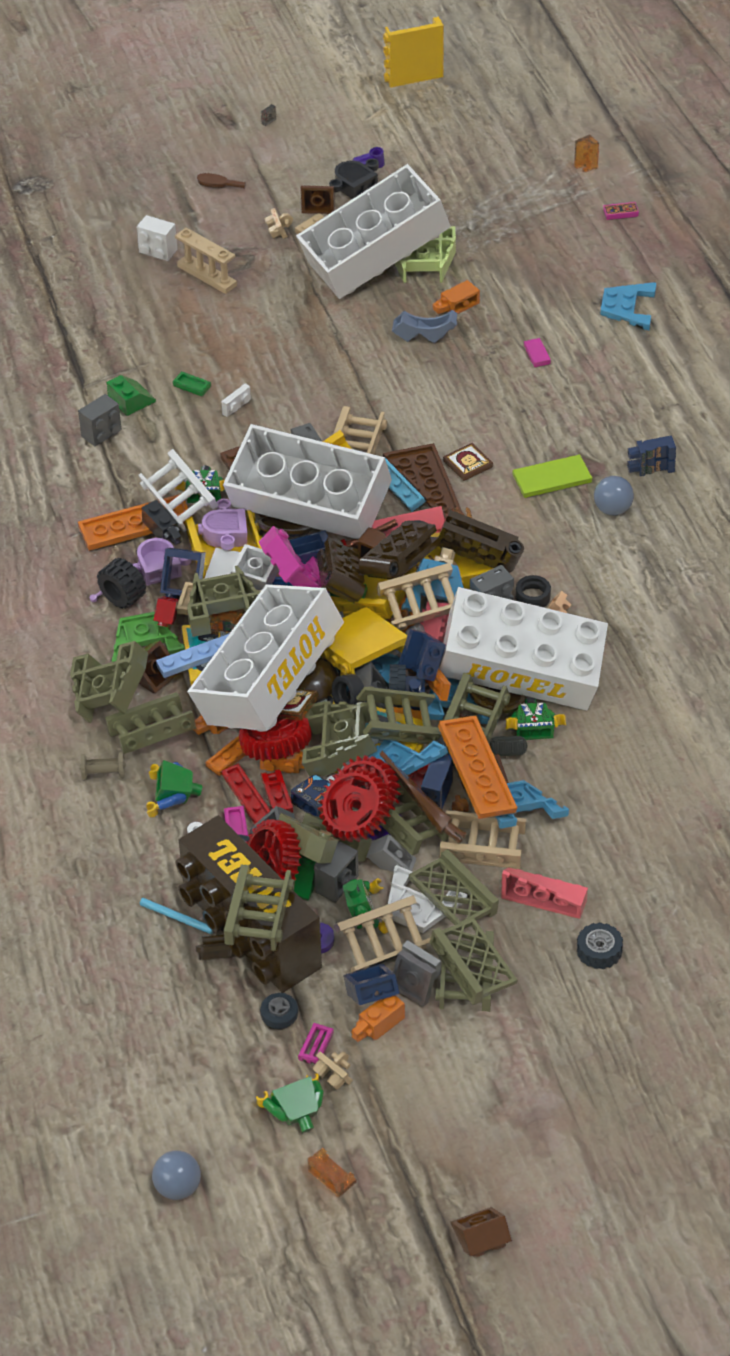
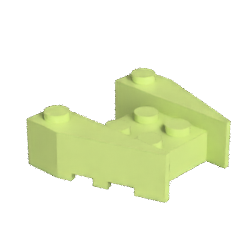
M451 226L442 232L439 238L430 240L413 251L410 256L402 258L395 263L404 283H406V272L439 271L440 282H443L456 253L455 226Z

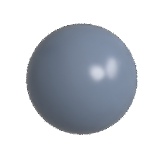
M608 476L602 479L595 488V504L600 511L607 515L616 516L623 514L633 503V488L626 479L620 476Z
M179 1150L169 1151L159 1157L154 1164L152 1180L156 1190L162 1196L172 1200H181L192 1195L198 1188L201 1180V1170L196 1159L189 1153Z

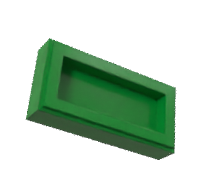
M182 371L172 381L174 387L202 397L211 388L210 381Z

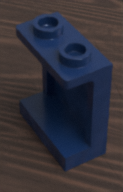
M410 628L398 665H406V668L417 673L416 676L418 678L434 681L446 644L426 632Z

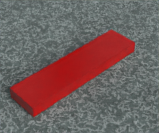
M239 763L221 771L222 777L241 805L244 806L245 811L254 824L271 811Z

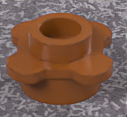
M456 795L455 801L452 802V811L468 813V801L465 798H461L460 795Z

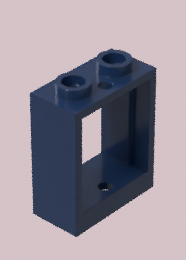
M326 530L291 539L289 542L295 554L301 559V562L306 564L312 557L317 559V553L320 549L325 551L324 542L329 536Z
M165 548L160 593H165V596L170 598H176L177 595L181 596L183 589L170 588L173 557L198 560L196 573H198L199 579H203L206 552Z
M446 754L431 762L421 785V790L442 810L453 783V760L451 755Z
M384 964L343 975L347 995L359 1006L400 994L395 973Z

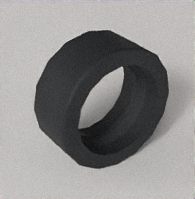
M529 575L517 582L516 601L539 607H545L550 602L551 585L545 578L538 575ZM534 588L544 593L540 596L532 597L525 595L523 591Z
M355 674L336 677L332 684L334 703L347 702V704L357 705V702H365L357 700V696L364 688L361 679ZM347 686L350 690L351 700L347 696Z

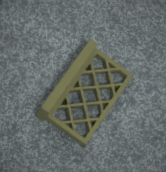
M448 849L441 853V858L409 874L408 879L454 925L471 918L477 921L486 915L492 917L497 914L499 899ZM440 866L445 871V873L432 871L434 868ZM418 877H429V882L420 881ZM431 877L443 879V884L431 882ZM446 879L454 880L457 886L445 884ZM430 888L441 889V895L433 894ZM444 890L455 891L456 897L444 895ZM458 893H467L470 899L458 897ZM442 902H455L454 907H447ZM457 903L469 904V910L456 908ZM471 905L480 906L482 910H471ZM455 914L468 915V918L460 921Z
M474 918L441 930L439 927L432 931L429 943L472 1005L480 1003L481 998L517 984V978ZM472 926L476 934L465 933L463 930ZM447 935L459 936L458 942L449 940ZM461 937L473 940L472 947L461 944ZM475 942L485 944L487 947L486 951L474 948ZM461 949L470 952L469 957L460 956L457 950ZM472 953L484 956L483 962L471 959ZM486 957L495 959L498 965L486 964ZM468 965L480 967V973L471 972ZM483 969L494 971V978L481 975ZM497 973L506 975L509 980L502 981L496 979ZM479 981L492 983L490 988L483 990Z

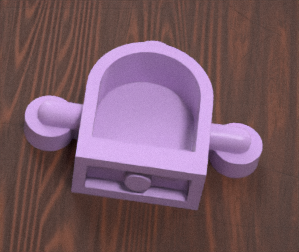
M218 500L217 510L205 514L202 524H198V534L202 535L203 540L207 544L221 547L225 550L247 545L245 509H231L230 500Z
M151 538L142 542L137 549L138 563L133 565L142 574L147 586L162 581L165 548H174L168 540ZM173 557L171 579L182 577L181 565L187 566L191 564L192 560Z

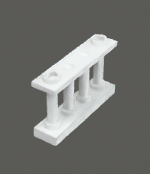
M172 449L167 453L170 458L169 463L154 475L146 479L142 473L139 474L141 479L140 485L145 491L149 490L178 522V528L180 527L185 532L187 529L183 522L203 506L209 505L214 510L218 507V504L207 488ZM178 468L180 471L179 476L158 492L153 488L152 484L172 469ZM188 480L190 488L167 504L162 497L183 481L186 482ZM199 493L201 497L197 503L180 516L174 513L173 509L192 494Z

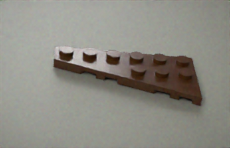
M434 443L383 453V457L424 497L430 508L442 506L444 520L449 510L463 514Z

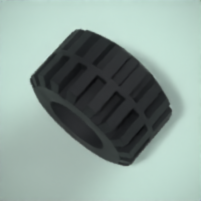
M115 558L98 572L97 583L100 590L108 601L116 607L127 609L146 593V585L141 573L126 559Z

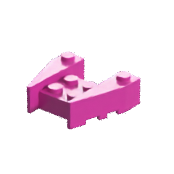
M273 526L259 541V544L265 555L271 558L270 562L272 565H277L280 571L279 575L284 582H290L292 585L299 587L321 588L318 560L312 557L306 564H303L288 540L289 535L283 529L278 530Z

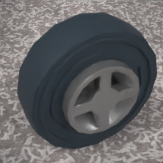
M274 993L264 999L261 1004L260 1014L267 1026L283 1029L291 1026L296 1021L298 1005L292 996L286 993Z

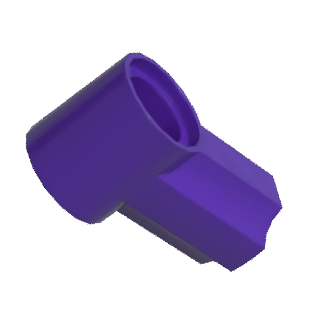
M373 147L369 153L355 157L352 161H358L366 165L368 159L378 160L379 168H382L385 165L384 150L381 147Z

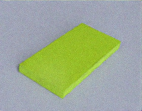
M580 454L512 470V475L524 498L592 483V476Z

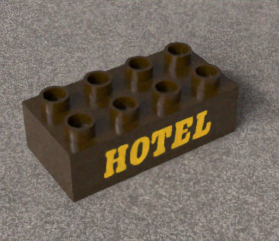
M219 815L178 839L180 858L175 861V864L183 878V883L178 886L179 893L188 906L192 907L197 904L203 910V918L213 932H217L220 929L224 932L241 864L249 865L250 874H253L254 877L282 880ZM252 885L248 887L247 891L253 894L280 897L282 889ZM294 891L289 892L281 930H283L282 941L277 943L276 951L271 950V939L239 935V937H235L234 945H229L231 951L238 958L246 955L253 962L252 969L261 983L266 985L272 982L281 993L286 992L322 968L320 917ZM248 902L244 903L243 907L245 910L276 914L278 905ZM244 918L239 921L241 927L272 931L274 922Z

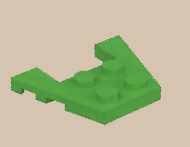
M155 612L123 617L119 619L112 662L117 661L119 645L136 641L140 646H147L160 640L162 643L165 642L170 655L185 650V646L178 641L177 636L168 627L157 625L158 622L153 621Z

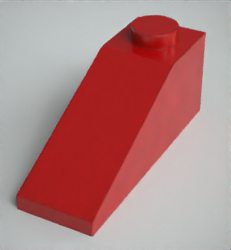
M166 596L158 598L153 621H157V625L164 627L174 624L177 617L179 599Z

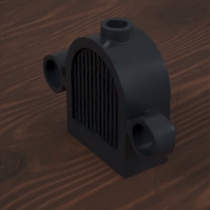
M368 159L366 165L358 161H344L335 167V179L329 182V186H334L335 193L341 191L349 198L354 199L378 183V174L374 172L379 168L378 160Z

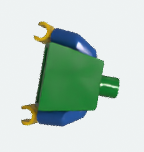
M163 760L160 767L157 764L151 765L149 776L152 780H156L155 801H158V803L155 804L152 801L147 803L146 808L149 817L157 816L158 809L164 810L171 806L187 803L191 794L201 795L203 786L193 783V772L184 768L178 762L171 763Z

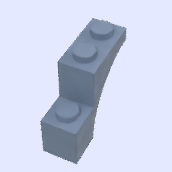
M451 310L439 317L423 318L403 311L393 320L392 332L407 342L420 333L435 343L442 339L450 329L453 330L456 327L457 313Z

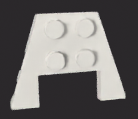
M396 865L388 904L414 895L417 903L411 906V913L418 931L424 933L446 916L424 894L405 887L410 881L408 877L412 871ZM449 891L447 896L456 897V892ZM462 892L458 893V897L467 898L468 896ZM442 902L447 907H454L455 902ZM457 903L456 908L460 907L462 903ZM399 910L392 913L393 921L408 927L403 913L401 914Z

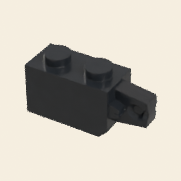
M157 499L141 508L142 522L157 538L169 539L175 546L182 542L178 522Z

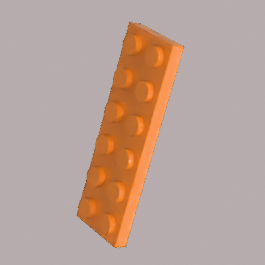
M180 494L164 498V501L169 504ZM183 501L173 511L177 516H180L189 508L186 502ZM149 503L78 521V527L88 550L153 534L142 522L141 508Z
M469 716L439 721L438 728L478 819L516 813V803L477 717Z

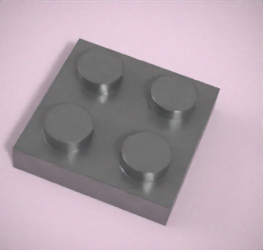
M404 950L400 951L397 955L393 971L396 976L399 992L423 1007L428 1004L437 970Z

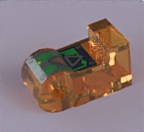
M235 611L212 614L210 620L211 634L218 635L219 631L231 632L244 614Z

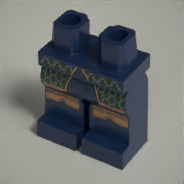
M672 435L649 439L644 442L642 440L636 441V447L627 449L630 460L627 461L629 473L638 471L640 476H645V474H653L656 471L667 470L668 473L675 472L676 445Z

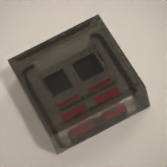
M273 104L261 111V121L264 126L276 120V106Z

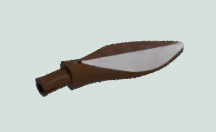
M381 751L379 755L395 771V776L398 777L401 784L440 834L446 833L460 844L463 840L457 834L465 838L467 833L451 823L452 819Z

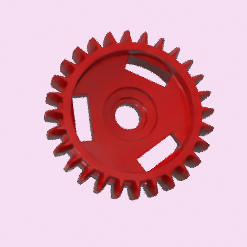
M280 712L277 716L276 724L267 731L260 732L242 728L239 730V742L242 752L256 761L261 759L263 762L265 760L271 762L273 759L279 760L280 758L286 759L287 756L293 757L294 753L299 754L300 750L305 749V746H308L311 741V728L308 719L305 718V715H301V713Z
M364 755L363 759L357 756L356 762L350 759L349 765L343 763L344 768L342 770L349 772V768L354 770L357 767L362 770L365 768L384 779V783L388 786L386 789L391 793L388 797L392 800L387 804L392 808L391 810H395L392 805L393 803H399L395 796L400 795L396 790L400 788V785L397 783L399 779L395 776V771L391 769L390 765L374 756L369 758ZM337 768L338 775L342 776V770ZM368 782L354 783V786H365L367 790H369L371 785ZM335 801L334 815L338 818L337 802ZM355 802L352 808L359 810L361 802ZM372 812L358 825L364 823L371 816Z
M357 767L356 770L349 768V772L342 770V776L335 774V780L329 779L330 786L324 785L326 792L320 793L324 798L323 800H318L323 805L318 808L322 813L319 817L323 820L322 824L326 827V830L342 841L353 842V840L360 842L361 837L367 840V834L375 836L373 832L375 829L381 831L380 823L386 824L383 818L390 817L386 810L392 809L387 804L392 801L388 797L391 793L386 789L388 786L383 782V779L368 769L364 768L362 770ZM368 782L371 785L369 790L354 786V783ZM335 801L337 802L338 818L336 819L334 817ZM357 801H360V809L358 811H353V804ZM372 812L371 816L364 823L358 825Z
M267 819L252 829L253 834L248 835L250 840L246 841V843L282 880L285 879L287 870H291V879L296 880L295 874L299 873L297 868L300 866L299 858H301L299 855L301 848L298 847L300 840H297L298 834L294 833L295 829L285 821Z

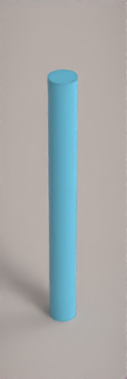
M142 898L140 901V905L211 935L214 933L204 922L145 898Z

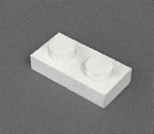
M243 384L221 401L222 414L229 417L251 400L249 385Z

